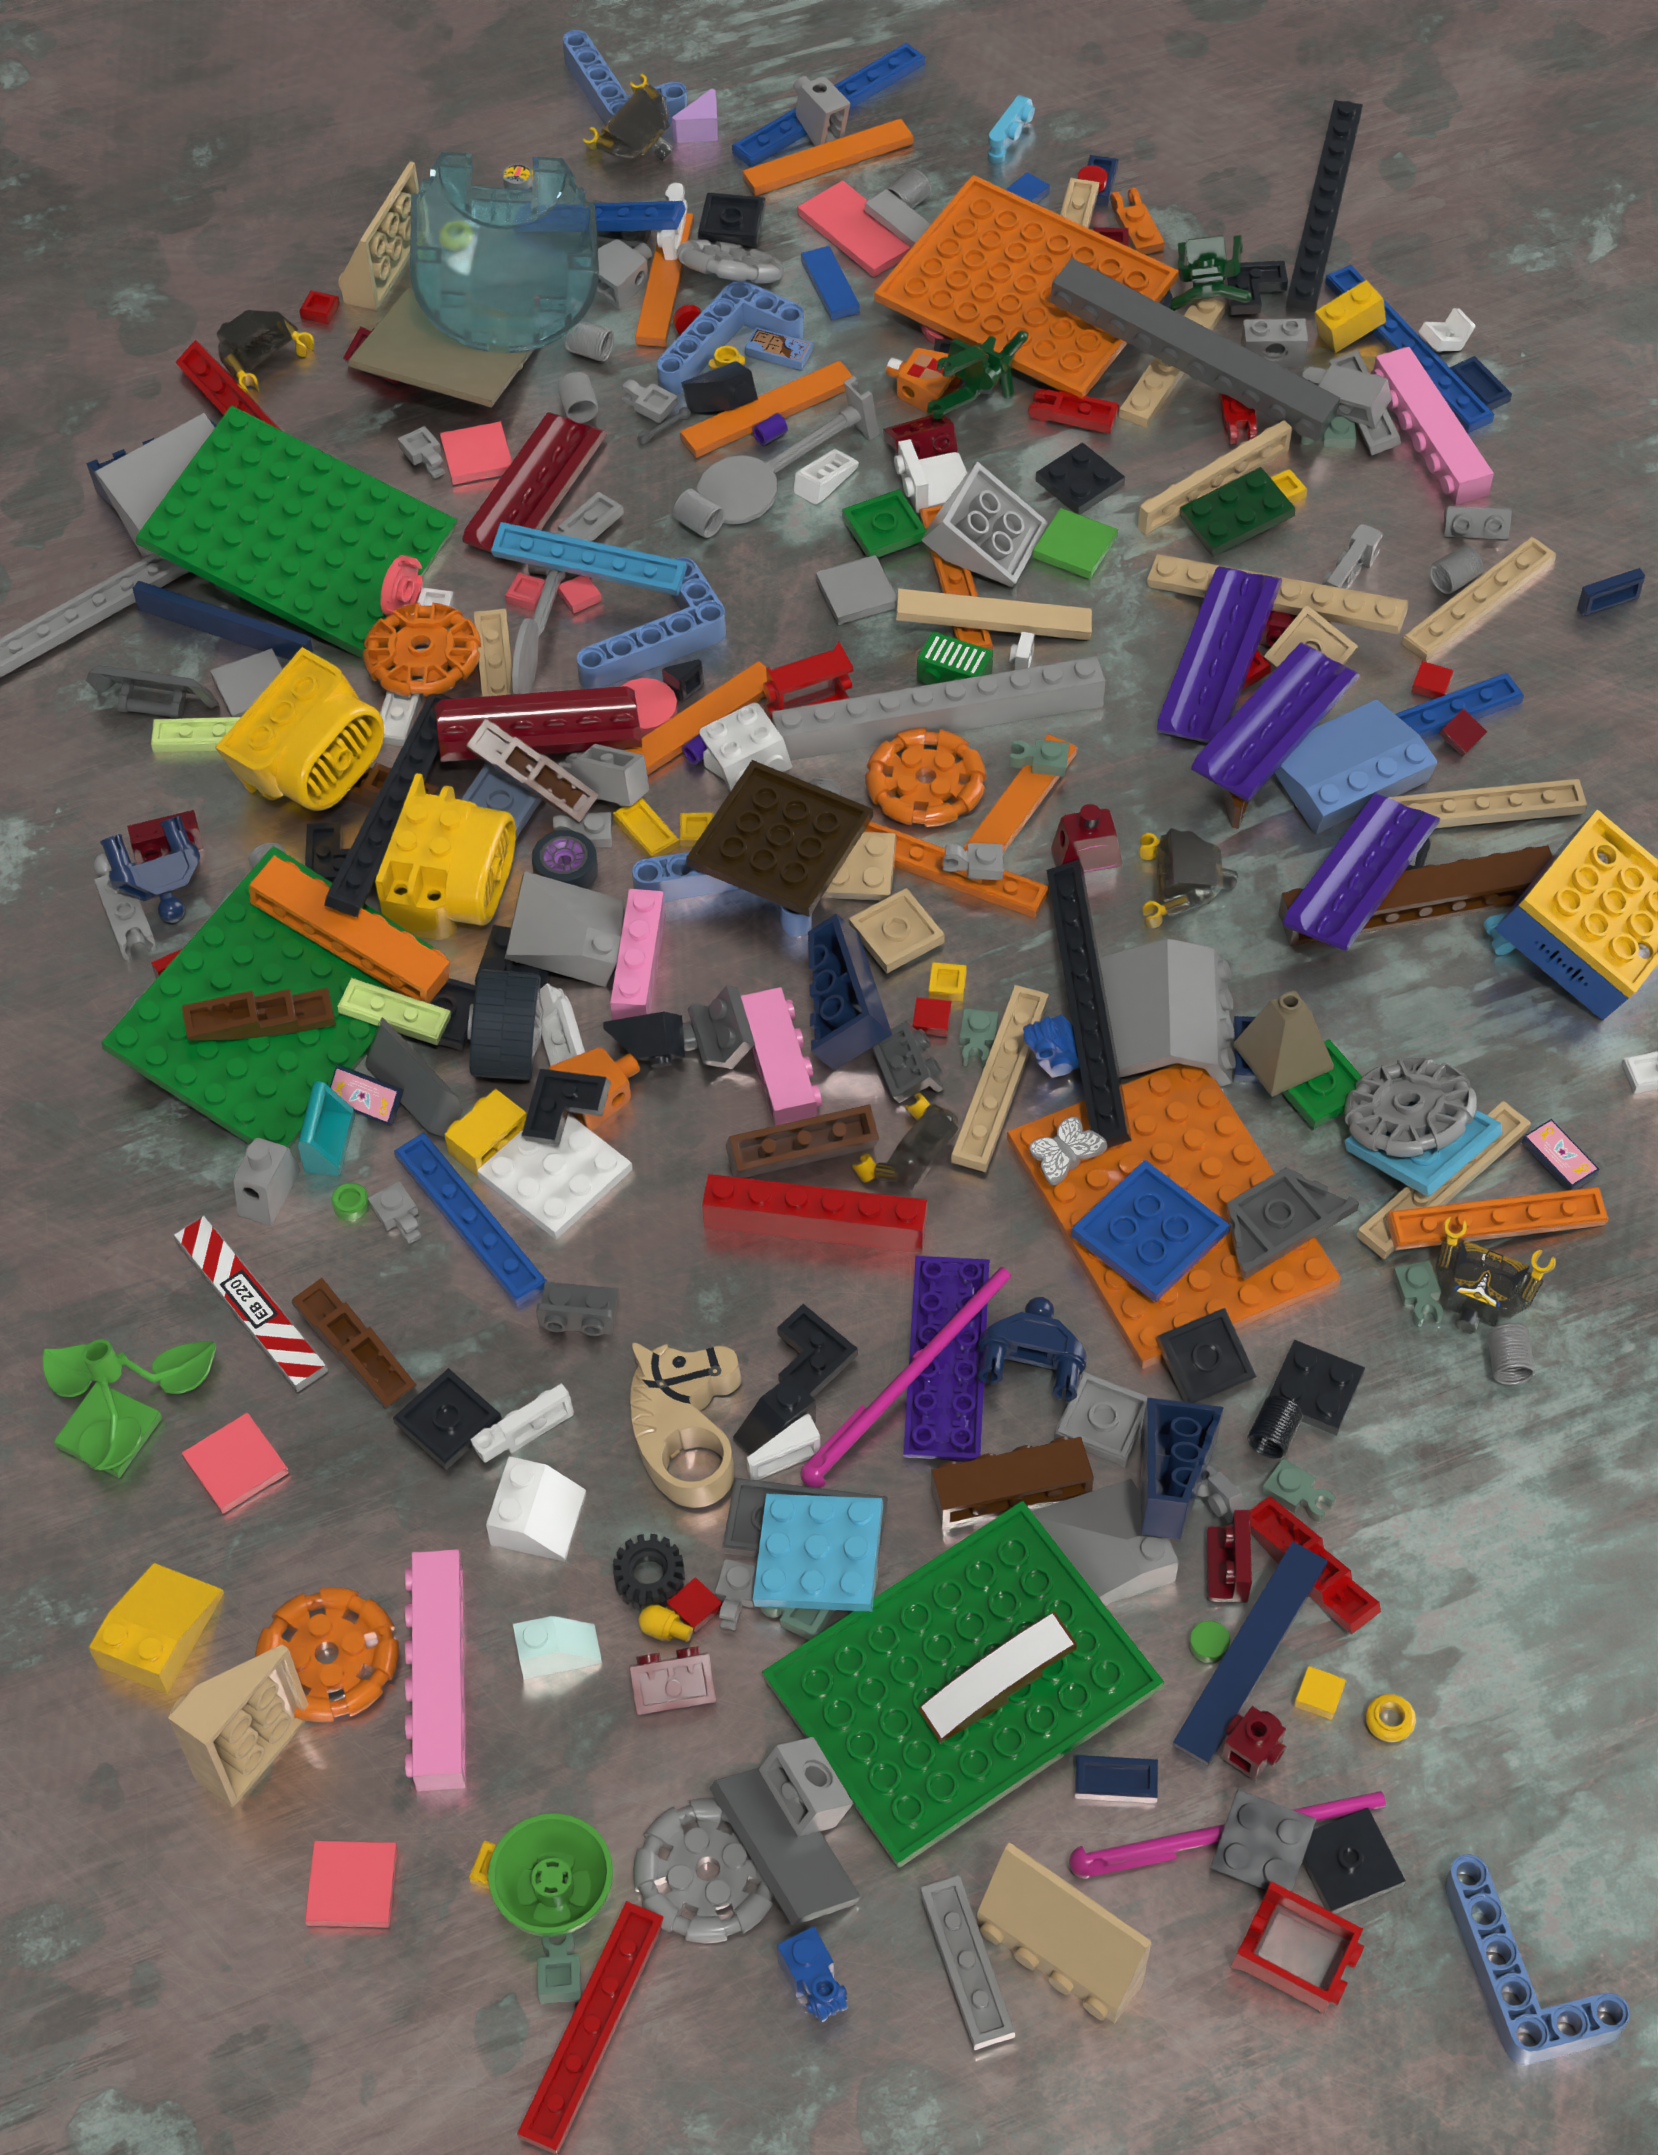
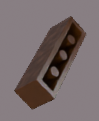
M868 1104L729 1136L725 1146L733 1177L746 1178L872 1149L877 1144L879 1135L871 1105Z
M1060 1437L1045 1445L1036 1447L1023 1445L1015 1448L1012 1452L999 1455L987 1453L978 1456L972 1461L963 1463L946 1462L936 1469H931V1490L942 1528L1001 1515L1021 1501H1024L1028 1508L1071 1499L1092 1492L1094 1481L1082 1437L1072 1439Z

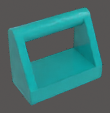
M321 1081L313 1083L298 1140V1149L306 1173L340 1176L355 1119V1112L350 1104Z

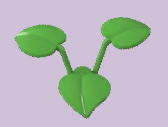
M103 1339L95 1340L89 1344L74 1345L61 1349H44L43 1371L47 1383L54 1393L62 1397L81 1395L89 1388L91 1380L98 1381L102 1388L111 1419L110 1421L102 1420L95 1422L81 1434L78 1442V1451L82 1460L94 1470H107L129 1459L140 1444L142 1431L138 1421L131 1417L118 1420V1413L108 1384L114 1383L119 1379L122 1365L127 1366L152 1383L160 1381L162 1389L167 1393L181 1394L195 1389L205 1380L213 1362L216 1345L213 1341H203L168 1349L157 1356L152 1362L151 1366L154 1374L149 1373L129 1360L124 1352L116 1354L111 1344Z

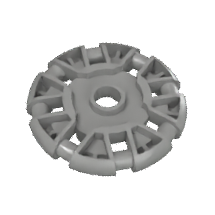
M689 240L681 243L676 251L677 257L682 264L704 274L715 273L719 278L744 282L747 279L752 283H772L779 280L784 273V267L778 259L755 249H751L750 252L742 250L743 246L719 241L715 244H710L708 240Z
M1425 1058L1397 1060V1064L1385 1067L1383 1064L1374 1068L1356 1082V1089L1351 1090L1346 1098L1344 1107L1345 1122L1350 1126L1349 1131L1360 1144L1372 1151L1385 1150L1388 1156L1394 1157L1421 1156L1425 1150L1435 1148L1438 1151L1447 1147L1465 1133V1125L1471 1124L1475 1117L1477 1108L1476 1093L1470 1088L1471 1083L1468 1078L1459 1070L1446 1063L1438 1065L1434 1064L1432 1059ZM1402 1077L1401 1081L1392 1083L1393 1079ZM1412 1102H1417V1104H1415V1105H1413V1106H1409V1107H1406V1106H1405V1105H1408V1104H1410V1103H1412ZM1387 1131L1392 1133L1390 1137L1385 1135Z
M698 1798L689 1800L690 1805L677 1810L673 1806L665 1811L644 1833L645 1843L642 1848L637 1849L634 1859L633 1878L635 1890L642 1894L644 1899L642 1902L643 1908L664 1916L661 1928L669 1934H672L673 1931L686 1936V1941L695 1943L727 1941V1936L739 1931L744 1934L765 1917L773 1905L771 1902L773 1893L753 1860L748 1861L747 1850L735 1830L732 1835L720 1830L723 1821L729 1822L716 1799ZM696 1821L698 1828L690 1829L685 1835L682 1825ZM660 1847L671 1850L668 1861L657 1856ZM707 1862L714 1863L719 1867L720 1872L712 1880H703L696 1874L700 1865ZM668 1882L672 1891L664 1895L662 1893L659 1894L657 1886ZM749 1882L759 1886L756 1893L749 1894L745 1892ZM730 1905L734 1915L721 1920L716 1910ZM684 1908L696 1912L692 1920L681 1916Z

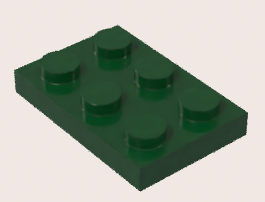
M1262 467L1180 507V517L1213 557L1295 516L1294 505Z

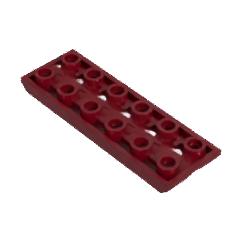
M548 412L465 528L462 538L463 543L492 552L491 549L500 522L542 530L607 436V431L590 425L580 424L569 418Z
M627 686L443 699L435 704L441 761L481 759L467 749L466 745L486 718L511 737H517L539 754L587 751L594 744L611 748L642 747L635 690Z

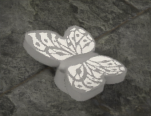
M1077 1117L1065 1119L1059 1125L1057 1136H1054V1138L1043 1137L1034 1140L1030 1144V1154L1033 1158L1042 1161V1172L1051 1185L1061 1183L1068 1174V1171L1075 1169L1080 1164L1081 1159L1096 1157L1107 1149V1142L1102 1136L1091 1130L1083 1132L1081 1121Z

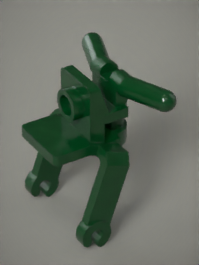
M1223 235L1188 239L1186 242L1178 243L1179 277L1183 282L1193 281V288L1172 298L1171 310L1176 311L1194 300L1224 297L1243 303L1251 300L1252 296L1249 291L1224 285L1226 277L1236 276L1240 273L1241 254L1243 253L1242 235L1233 237V256L1231 260L1226 258Z
M1025 331L1017 332L1000 353L994 351L996 338L991 335L983 344L978 343L972 347L958 339H954L950 345L948 358L939 359L936 369L940 371L943 368V376L949 377L954 374L963 379L966 385L938 400L929 402L927 413H932L934 410L933 419H941L945 414L973 402L980 395L982 389H992L997 384L998 379L1000 380L1003 397L1011 398L1014 395L1011 376L1012 362L1015 353L1027 341L1028 334Z

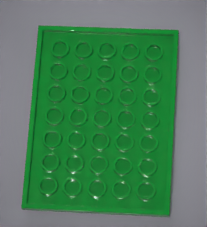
M231 405L136 535L135 544L363 659V651L366 649L364 641L369 630L380 618H387L381 608V590L386 573L393 561L400 555L417 558L422 566V569H418V575H422L423 578L456 528L457 519Z
M272 846L101 1043L104 1051L248 1144H251L255 1138H261L284 1145L290 1149L300 1136L313 1083L321 1081L330 1087L335 1068L339 1065L355 1070L367 1055L377 1029V1025L338 1013L339 1002L351 978L396 993L398 992L250 903L249 885L273 856L284 862L290 861L294 863L302 873L312 879L322 880L329 888L333 884L280 849ZM364 904L362 909L366 910L371 914L375 913L382 916L388 922L389 925H391L392 927L396 928L401 932H409L408 930L404 929L403 927L393 922L389 918L385 917L384 915L374 910L370 906ZM412 934L417 939V941L422 945L426 946L429 949H436L427 942ZM328 988L336 1022V1025L256 1038L230 1040H188L182 1011V1006L252 990L255 997L288 989L291 990L292 995Z
M1024 1501L1013 1506L876 1596L873 1600L872 1612L853 1611L762 1671L764 1680L805 1738L814 1737L854 1803V1807L898 1869L1164 1688L1163 1679ZM1055 1611L1077 1643V1649L1043 1669L1042 1677L1008 1696L1009 1703L940 1744L919 1713L918 1708L983 1657Z

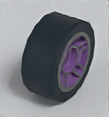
M558 830L549 833L537 842L532 851L533 874L588 889L592 886L598 874L596 849L592 841L582 833L572 830Z

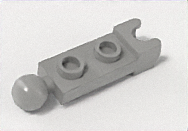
M1359 524L1350 538L1349 550L1342 551L1338 558L1336 569L1334 572L1329 571L1326 574L1322 584L1348 589L1363 566L1370 568L1379 555L1380 550L1376 547L1383 533L1371 526Z
M105 852L100 853L93 861V869L99 876V878L94 879L123 959H131L130 949L136 943H143L148 951L154 952L157 948L139 899L116 889L111 884L109 879L110 864Z

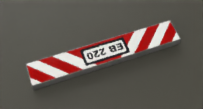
M205 1215L173 1234L175 1242L297 1393L329 1372L325 1362Z

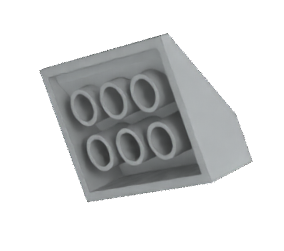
M204 413L94 472L134 543H136V535L214 430V425ZM135 544L143 558L153 554V552Z

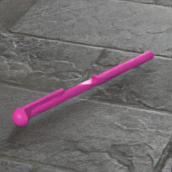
M1000 1267L923 1349L913 1355V1361L867 1408L862 1404L807 1463H804L800 1476L802 1482L807 1487L821 1488L826 1485L823 1476L1008 1282L1011 1274L1005 1268Z
M1382 1791L1298 1808L1294 1809V1811L1317 1819L1316 1822L1351 1815L1366 1808H1369V1810L1385 1808L1386 1802ZM1225 1824L1085 1853L1083 1846H1080L1071 1853L1069 1865L1076 1876L1089 1878L1177 1859L1176 1851L1219 1843Z

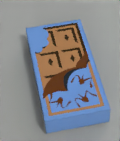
M758 327L755 328L745 346L746 356L801 371L813 351V342Z

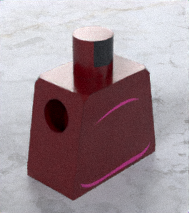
M1086 804L1080 809L1079 813L1067 814L1061 817L1051 846L1056 867L1075 860L1080 861L1084 873L1122 867L1118 838L1110 810L1106 808L1100 809L1094 804Z

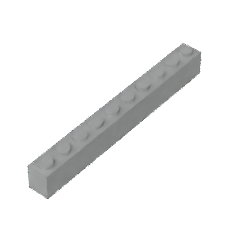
M1096 656L773 711L772 723L783 737L790 761L879 746L885 740L890 742L895 739V734L914 728H927V731L939 732V729L955 733L1100 708L1104 705L1106 681Z

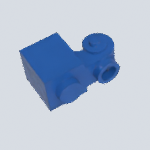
M1062 1014L1054 1018L1047 1016L1040 1019L1039 1022L1035 1021L1034 1024H1028L1023 1027L1025 1043L1035 1052L1037 1063L1052 1078L1066 1075L1080 1067L1073 1025Z
M815 1926L777 1945L778 1963L796 1997L799 1998L808 1994L807 2000L809 2003L805 2004L809 2014H812L814 2018L817 2017L819 2022L822 2023L828 2020L829 2016H835L837 2012H843L848 2009L846 2003L848 2001L846 1997L848 1993L844 1985L840 1986L834 1979V1962Z

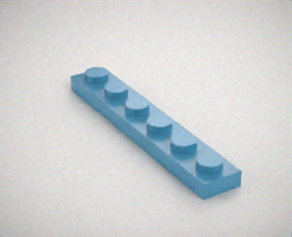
M500 522L491 549L494 557L675 596L679 595L687 569L685 561Z

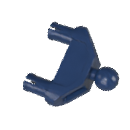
M181 816L160 822L171 852L168 853L169 855L138 865L135 862L131 863L122 834L100 841L111 867V871H109L111 884L116 889L142 901L160 897L161 902L158 906V914L167 923H177L183 918L186 911L185 904L181 899L174 896L173 892L188 884L200 859L198 847L190 843Z
M1035 1297L1026 1304L1025 1312L1004 1318L989 1326L981 1334L979 1348L983 1355L978 1377L981 1381L987 1383L988 1373L992 1371L990 1384H998L1003 1379L1005 1359L1057 1371L1055 1386L1053 1387L1054 1397L1061 1400L1062 1391L1066 1388L1064 1401H1072L1077 1397L1079 1374L1086 1368L1087 1355L1081 1342L1059 1320L1053 1319V1304L1044 1297Z

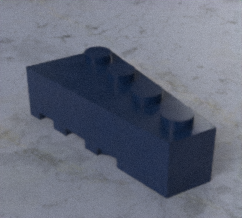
M837 913L808 931L809 969L813 972V982L809 985L810 997L814 999V1013L810 1014V1026L814 1029L815 1039L811 1040V1052L834 1071L892 1035L860 935Z
M1147 1397L1141 1428V1535L1181 1539L1217 1442L1224 1407Z

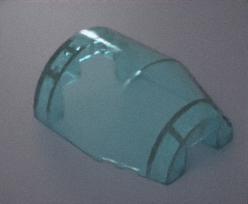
M442 152L431 167L428 180H422L421 190L418 194L414 193L411 196L410 278L415 297L428 319L444 334L459 343L477 350L496 353H519L535 350L557 341L569 333L583 319L597 291L599 259L596 208L594 203L588 202L585 199V190L583 187H577L575 176L563 158L533 157L531 189L472 186V153Z

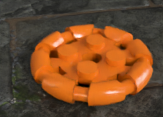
M412 603L392 610L393 614L385 619L380 618L372 626L364 641L366 649L363 651V661L371 678L375 681H381V687L407 697H412V694H423L424 697H428L429 694H442L455 688L457 681H465L471 675L480 658L478 647H481V638L474 623L469 618L464 619L462 612L440 603H432V606H421L420 603ZM395 627L401 628V629L396 633ZM419 644L429 645V647L424 650L415 649ZM393 665L395 666L392 670H390V671L387 670V669H389L391 666H393ZM413 676H423V680L412 679Z
M914 728L895 734V739L888 742L885 740L869 758L867 763L869 772L865 775V784L871 800L875 805L882 807V812L885 815L906 825L912 826L913 823L925 824V827H937L958 820L959 815L963 813L968 814L976 807L985 791L983 782L986 781L987 775L982 757L976 749L971 750L969 748L968 741L946 730L939 729V732L927 731V728ZM925 745H935L937 750L925 749ZM899 751L903 752L901 758L896 754ZM960 757L962 759L960 762L955 763L956 758ZM884 774L892 775V777H886ZM922 776H930L934 780L930 783H922L917 779ZM949 798H951L950 800L953 802V804H950V803H948V802L944 803V802L947 801Z
M341 1587L320 1588L319 1593L305 1596V1593H301L285 1602L272 1614L273 1621L270 1626L262 1629L256 1646L255 1657L282 1644L289 1649L303 1690L308 1692V1695L305 1696L309 1704L304 1712L297 1707L294 1717L304 1721L319 1723L335 1722V1717L350 1714V1717L371 1706L383 1694L382 1687L386 1681L392 1680L399 1657V1642L394 1639L392 1633L395 1630V1626L386 1611L372 1598L365 1600L359 1597L358 1591ZM320 1608L325 1609L326 1615L316 1614L310 1617V1611ZM351 1611L359 1614L355 1624L346 1620ZM286 1629L295 1633L290 1642L281 1637ZM377 1638L378 1643L376 1647L367 1649L366 1641ZM333 1648L338 1651L337 1658L331 1663L323 1664L317 1661L318 1654L324 1649ZM365 1670L372 1673L369 1680H361ZM344 1689L345 1698L330 1702L328 1693Z

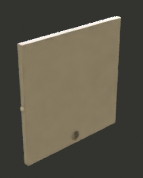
M407 288L349 359V367L492 407L546 335L547 326Z

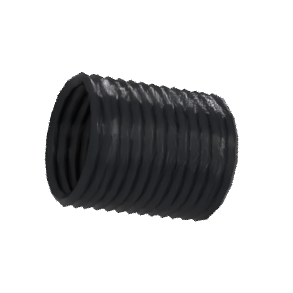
M1282 1396L1267 1397L1247 1436L1249 1445L1259 1454L1269 1458L1277 1459L1286 1456L1304 1417L1301 1408L1290 1399Z

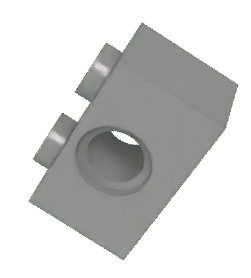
M1248 319L1243 321L1242 347L1283 368H1304L1308 344L1305 319Z
M814 1737L776 1745L758 1769L798 1837L835 1828L854 1804Z

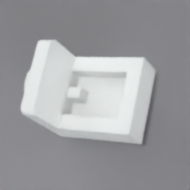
M1454 308L1445 322H1424L1419 333L1427 341L1428 346L1436 352L1461 351L1473 332L1475 324L1459 308Z

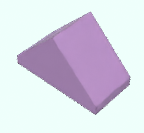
M711 88L672 117L673 141L677 143L718 141L716 90Z

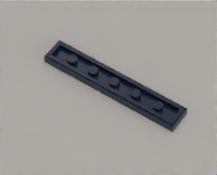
M137 581L132 588L139 611L260 651L272 648L276 656L291 660L302 647L313 653L309 636L142 581Z
M1292 1541L1174 1739V1747L1209 1766L1226 1737L1225 1733L1235 1716L1241 1712L1326 1568L1328 1560Z

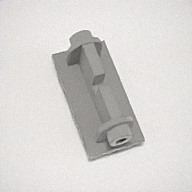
M1448 506L1444 511V522H1446L1444 537L1509 539L1513 509Z

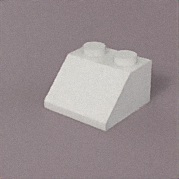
M509 1456L486 1523L490 1545L565 1562L585 1501L586 1490L546 1464Z

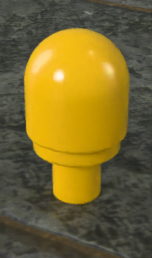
M649 1605L639 1615L638 1623L640 1629L646 1635L658 1640L671 1641L675 1637L688 1642L692 1636L693 1627L681 1623L680 1616L675 1614V1611L660 1605Z

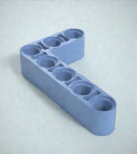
M570 30L563 35L565 64L606 126L633 94H626L589 36L581 30ZM673 81L650 88L660 97V101L654 103L647 95L643 96V100L653 113L650 111L641 112L636 118L635 124L643 129L651 127L658 120L660 122L659 128L672 124V117L688 106L686 86L683 83ZM639 102L627 109L629 112L625 114V118H622L620 122L618 120L615 122L612 134L618 136L625 128L634 124L635 117L642 109ZM631 127L622 133L620 139L630 138L637 134Z
M730 282L659 357L657 361L658 386L675 395L683 392L681 382L698 376L709 364V360L714 358L716 349L725 346L743 326L753 330L758 327L803 340V308L750 282Z
M687 557L675 558L676 560L685 561L687 565L679 595H671L680 611L587 646L579 651L576 659L579 682L583 688H604L714 645L724 639L726 636L724 606L692 559Z
M690 852L643 859L638 861L632 868L634 889L664 891V902L741 890L736 886L688 867L686 857ZM776 904L781 927L786 934L800 937L810 931L812 927V913L808 917Z
M1471 1854L1457 1857L1452 1863L1446 1878V1893L1508 2057L1515 2063L1530 2065L1609 2044L1617 2040L1630 2017L1628 2004L1617 1994L1601 1993L1544 2009L1540 2008L1486 1864L1478 1856ZM1468 1874L1474 1878L1476 1884L1465 1885L1458 1879L1457 1875ZM1476 1912L1485 1914L1491 1921V1924L1482 1925L1477 1923L1473 1919L1472 1914ZM1486 1953H1499L1505 1959L1506 1964L1497 1965L1492 1963ZM1501 1993H1514L1520 1999L1521 2004L1515 2006L1508 2004L1504 2001ZM1605 2011L1610 2013L1615 2018L1616 2025L1603 2023L1598 2017L1597 2012ZM1567 2022L1571 2024L1576 2030V2035L1568 2036L1563 2034L1559 2030L1557 2023ZM1525 2032L1530 2034L1535 2039L1536 2046L1528 2047L1523 2045L1518 2040L1517 2033Z

